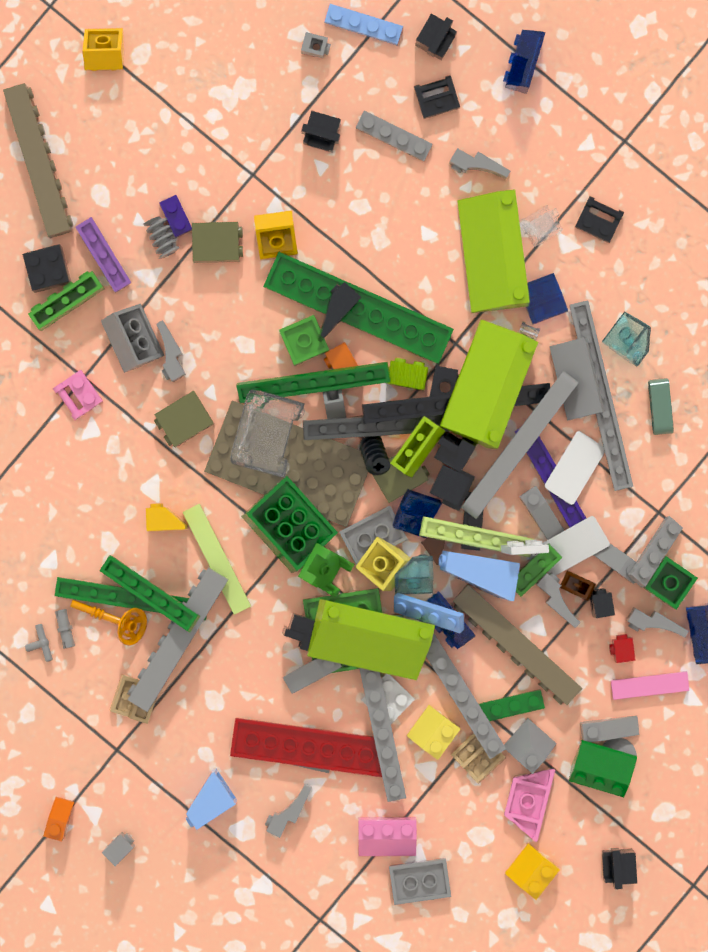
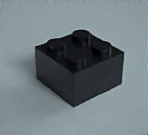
M60 244L22 254L31 289L34 293L67 285L71 282L64 251Z

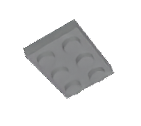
M390 505L339 531L356 565L376 537L394 546L407 540Z
M446 858L389 866L394 905L451 897Z

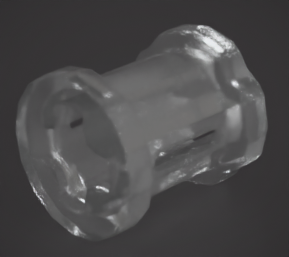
M523 321L518 333L536 341L541 328H535Z

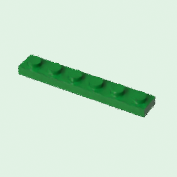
M109 555L101 567L100 572L186 631L191 632L199 620L200 615L115 557Z

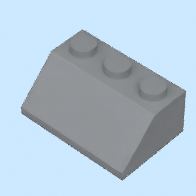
M141 303L114 312L100 320L124 373L164 356Z

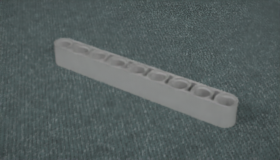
M565 371L560 374L461 506L464 511L477 519L579 383Z

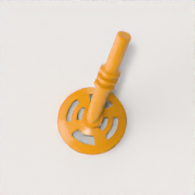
M75 600L71 602L70 607L88 613L90 617H98V620L104 619L118 625V638L125 645L136 644L146 631L147 617L145 612L139 608L128 610L120 618L104 612V609L100 610L99 607L96 609V606L91 607ZM135 612V613H137L139 616H135V615H133V614H131V613ZM137 623H140L139 630L135 634L134 632L137 629ZM124 635L130 639H124L122 636Z

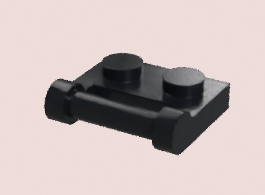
M451 75L429 84L414 86L423 119L460 108ZM445 86L448 87L449 91L426 98L423 97L422 93Z
M589 196L575 228L610 243L624 211H617ZM593 207L614 217L613 223L590 213V208Z

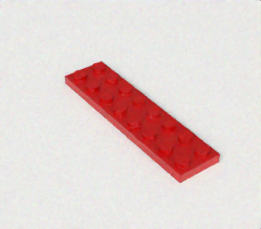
M235 718L230 752L232 757L382 777L373 736Z

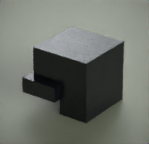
M431 13L416 39L415 46L424 50L433 58L436 57L442 61L457 35V31L451 28L453 20L446 17L444 21Z
M311 110L308 124H303L301 134L305 135L303 144L333 153L335 144H339L340 134L338 133L341 119Z
M444 432L438 442L440 447L434 458L461 473L475 450L477 443L464 437L460 439L450 432Z
M442 465L429 493L442 499V504L459 511L475 476L463 470L459 473Z
M292 613L289 626H284L282 634L299 640L298 647L308 651L315 619Z
M632 848L602 850L603 881L605 883H613L614 889H623V884H637L636 853Z

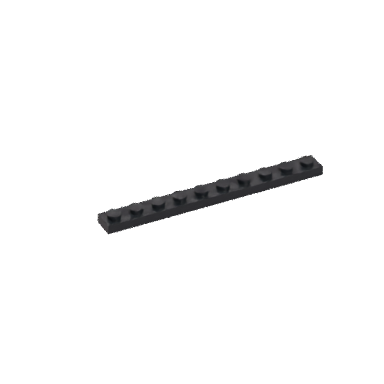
M550 383L522 386L514 406L538 404L550 389ZM452 394L362 404L363 422L367 424L444 415Z

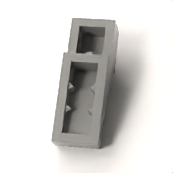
M457 148L449 161V164L452 165L451 169L457 173H466L467 170H479L492 173L506 180L511 172L479 151L475 157H472Z
M162 320L156 324L164 342L166 355L165 363L162 365L164 367L162 373L167 380L171 379L172 382H175L186 375L177 360L183 353Z
M552 572L550 575L546 573L536 583L538 587L550 596L545 603L576 628L581 622L570 612L563 601L559 590L562 585L558 583L560 579Z
M633 607L626 619L629 622L628 627L637 632L639 629L645 631L646 628H660L672 631L684 638L689 632L656 611H653L651 616H648Z
M304 784L298 796L288 807L279 813L274 812L273 816L269 815L265 823L268 826L266 832L280 838L288 821L296 823L312 786Z

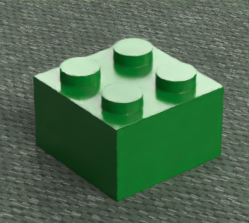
M665 556L647 585L642 588L677 610L698 577Z

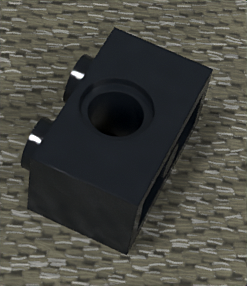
M435 366L430 396L452 394L459 377L458 370ZM442 382L449 383V392L444 393L440 390Z
M604 588L593 590L589 598L592 617L614 616L612 593Z

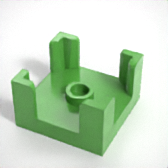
M315 315L279 330L294 366L329 351L325 339L322 342L318 341L321 329Z
M316 543L298 577L314 587H318L328 594L337 597L340 589L331 583L340 567L350 572L355 564Z

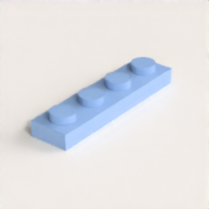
M333 4L329 5L324 21L326 24L394 45H398L403 29L402 25Z
M401 593L394 595L395 613L457 633H461L464 630V613Z

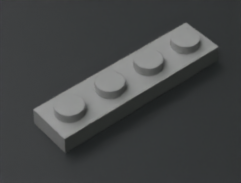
M365 110L356 125V129L423 162L433 145Z
M670 516L665 517L628 574L641 588L647 585L683 529Z

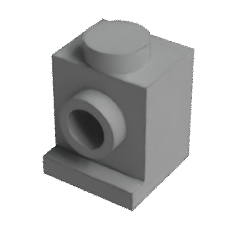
M306 32L301 54L323 59L324 54H329L331 46L328 43V37ZM315 44H318L320 46V49L314 50L313 46Z

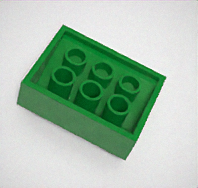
M288 476L283 478L241 516L291 573L297 572L304 566L316 543L325 546L338 533Z

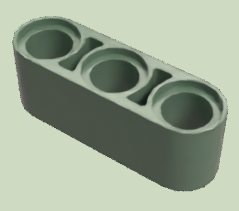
M669 379L648 380L653 435L672 434L674 427Z

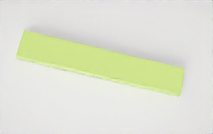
M198 504L182 512L210 568L229 579L222 592L233 614L235 615L251 607L201 505Z
M424 516L419 534L420 536L501 552V545H507V541H518L525 544V540H534L532 538ZM519 554V556L530 558L531 554Z

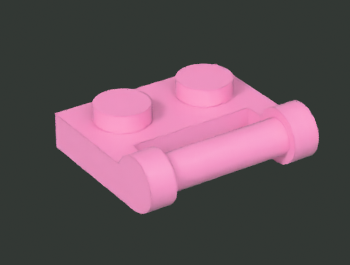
M79 370L53 388L54 392L59 394L72 413L71 416L74 421L103 402L82 370ZM69 386L83 408L78 410L65 391L66 387Z

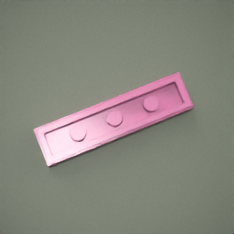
M687 671L610 680L613 700L690 691Z

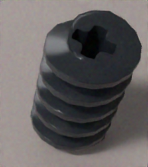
M380 436L363 437L359 447L366 470L372 475L385 474L391 466L382 438Z

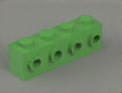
M93 271L83 273L78 277V281L68 283L63 287V291L58 294L56 292L47 297L48 301L42 305L39 303L31 308V312L28 315L38 330L43 331L105 289Z

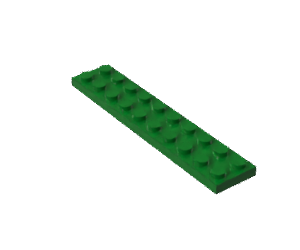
M278 252L264 283V288L325 314L328 301L332 295L330 291L337 284L341 286L345 282L361 296V299L341 322L439 364L453 333V328Z

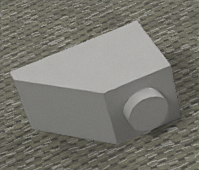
M342 389L323 392L327 419L347 418Z
M121 832L105 847L102 854L116 866L135 847L133 844L134 839L128 833L124 834Z

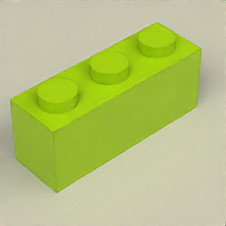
M424 416L390 464L412 478L445 430Z

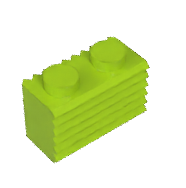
M395 358L394 361H390L389 372L391 382L386 384L424 391L428 367H425V363L414 361L413 364H408L406 359Z

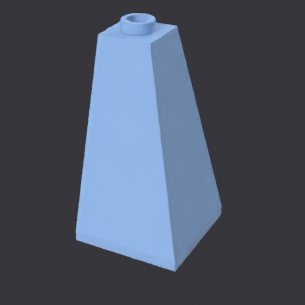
M443 551L440 555V570L497 598L514 601L520 563L450 551Z

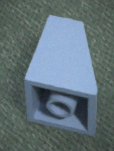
M217 768L212 771L186 813V821L191 828L195 827L196 830L236 805V797Z

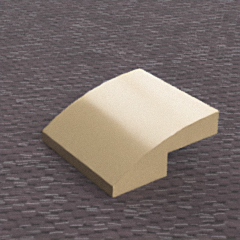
M122 674L109 711L148 724L156 699L148 712L128 701L130 697L127 694L133 684L136 686L139 680Z
M474 733L451 754L478 784L506 759L502 752L490 759Z

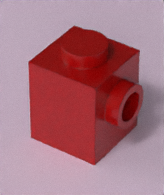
M627 634L616 635V639H612V644H609L610 655H614L615 663L636 661L633 638L628 637Z

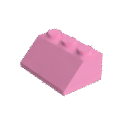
M358 817L359 856H416V817Z

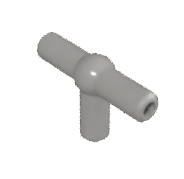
M35 625L39 641L26 644L25 649L27 652L42 648L45 661H52L49 640L46 638L43 625Z

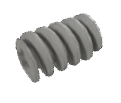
M160 216L143 223L144 226H150L146 232L153 233L149 239L156 240L152 246L159 247L155 253L162 254L158 259L165 258L179 249V246H173L176 239L169 238L173 235V232L166 231L170 228V225L163 224L167 221V218H161Z

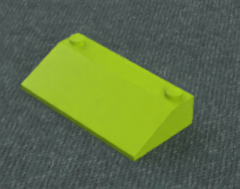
M515 189L457 200L471 313L528 307L530 300Z
M480 320L440 426L485 448L498 449L538 342L518 332L485 320Z
M320 599L307 656L417 680L432 642L435 625Z

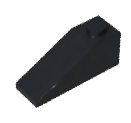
M345 282L341 286L337 284L330 291L332 295L328 301L318 338L320 342L324 340L361 299V296Z

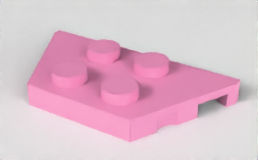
M555 769L516 776L512 780L504 816L535 842L538 841Z

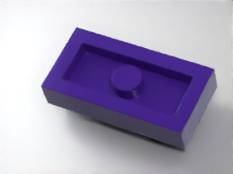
M177 195L159 202L175 238L192 231L190 222Z

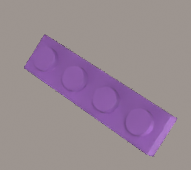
M90 217L77 225L75 228L114 292L116 293L130 285L132 282L93 218Z

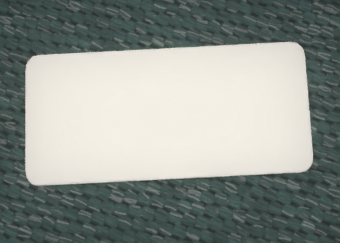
M577 431L545 483V488L567 503L574 504L604 455V447L581 431Z
M594 516L588 517L542 543H550L562 556V559L548 571L549 575L551 572L554 575H558L610 545L609 540Z

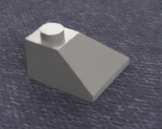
M527 718L504 746L518 762L533 774L546 760L557 743Z

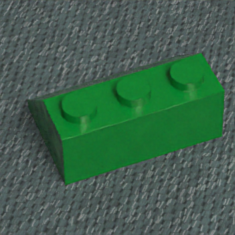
M582 740L571 765L569 782L624 798L631 782L637 756Z

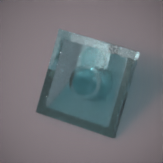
M624 311L602 340V343L623 359L638 367L649 352L651 327Z
M425 554L413 556L395 574V594L433 593V556Z

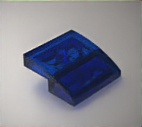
M554 273L527 283L530 303L525 308L532 325L568 312Z
M407 489L396 512L392 525L393 528L420 536L423 516L434 519L442 505L441 500Z

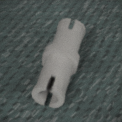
M67 609L55 611L59 627L57 631L58 633L60 632L63 649L74 647L75 643L71 631L73 627L70 625Z

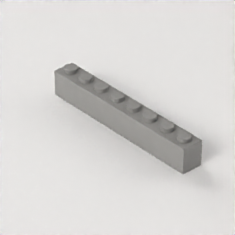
M210 567L207 570L203 569L197 578L200 580L197 587L192 586L188 593V596H190L188 602L182 603L200 615L192 631L188 632L171 621L167 627L170 629L167 636L163 635L157 644L160 646L158 651H153L147 660L150 662L147 669L142 668L137 676L140 679L136 686L133 684L127 693L130 695L128 701L146 712L151 708L229 580Z

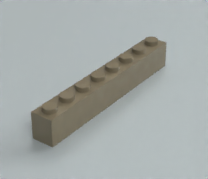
M23 83L3 89L49 238L70 233L72 232L71 227L74 226L71 216L66 214L65 208H68L65 197H61L59 191L62 190L61 182L54 175L57 169L54 160L50 161L48 155L51 153L50 146L43 139V135H46L43 124L38 123L37 117L40 114L37 105L33 106L31 100L34 98L32 88H28Z
M469 584L454 598L453 602L455 605L453 607L460 613L465 612L469 616L467 620L475 627L479 625L484 630L481 633L489 640L494 638L498 642L496 646L503 653L508 651L512 655L510 659L517 666L522 664L526 668L524 672L532 679L534 677L539 679L541 682L538 685L546 692L550 689L555 694L553 698L560 705L563 702L568 705L583 689Z

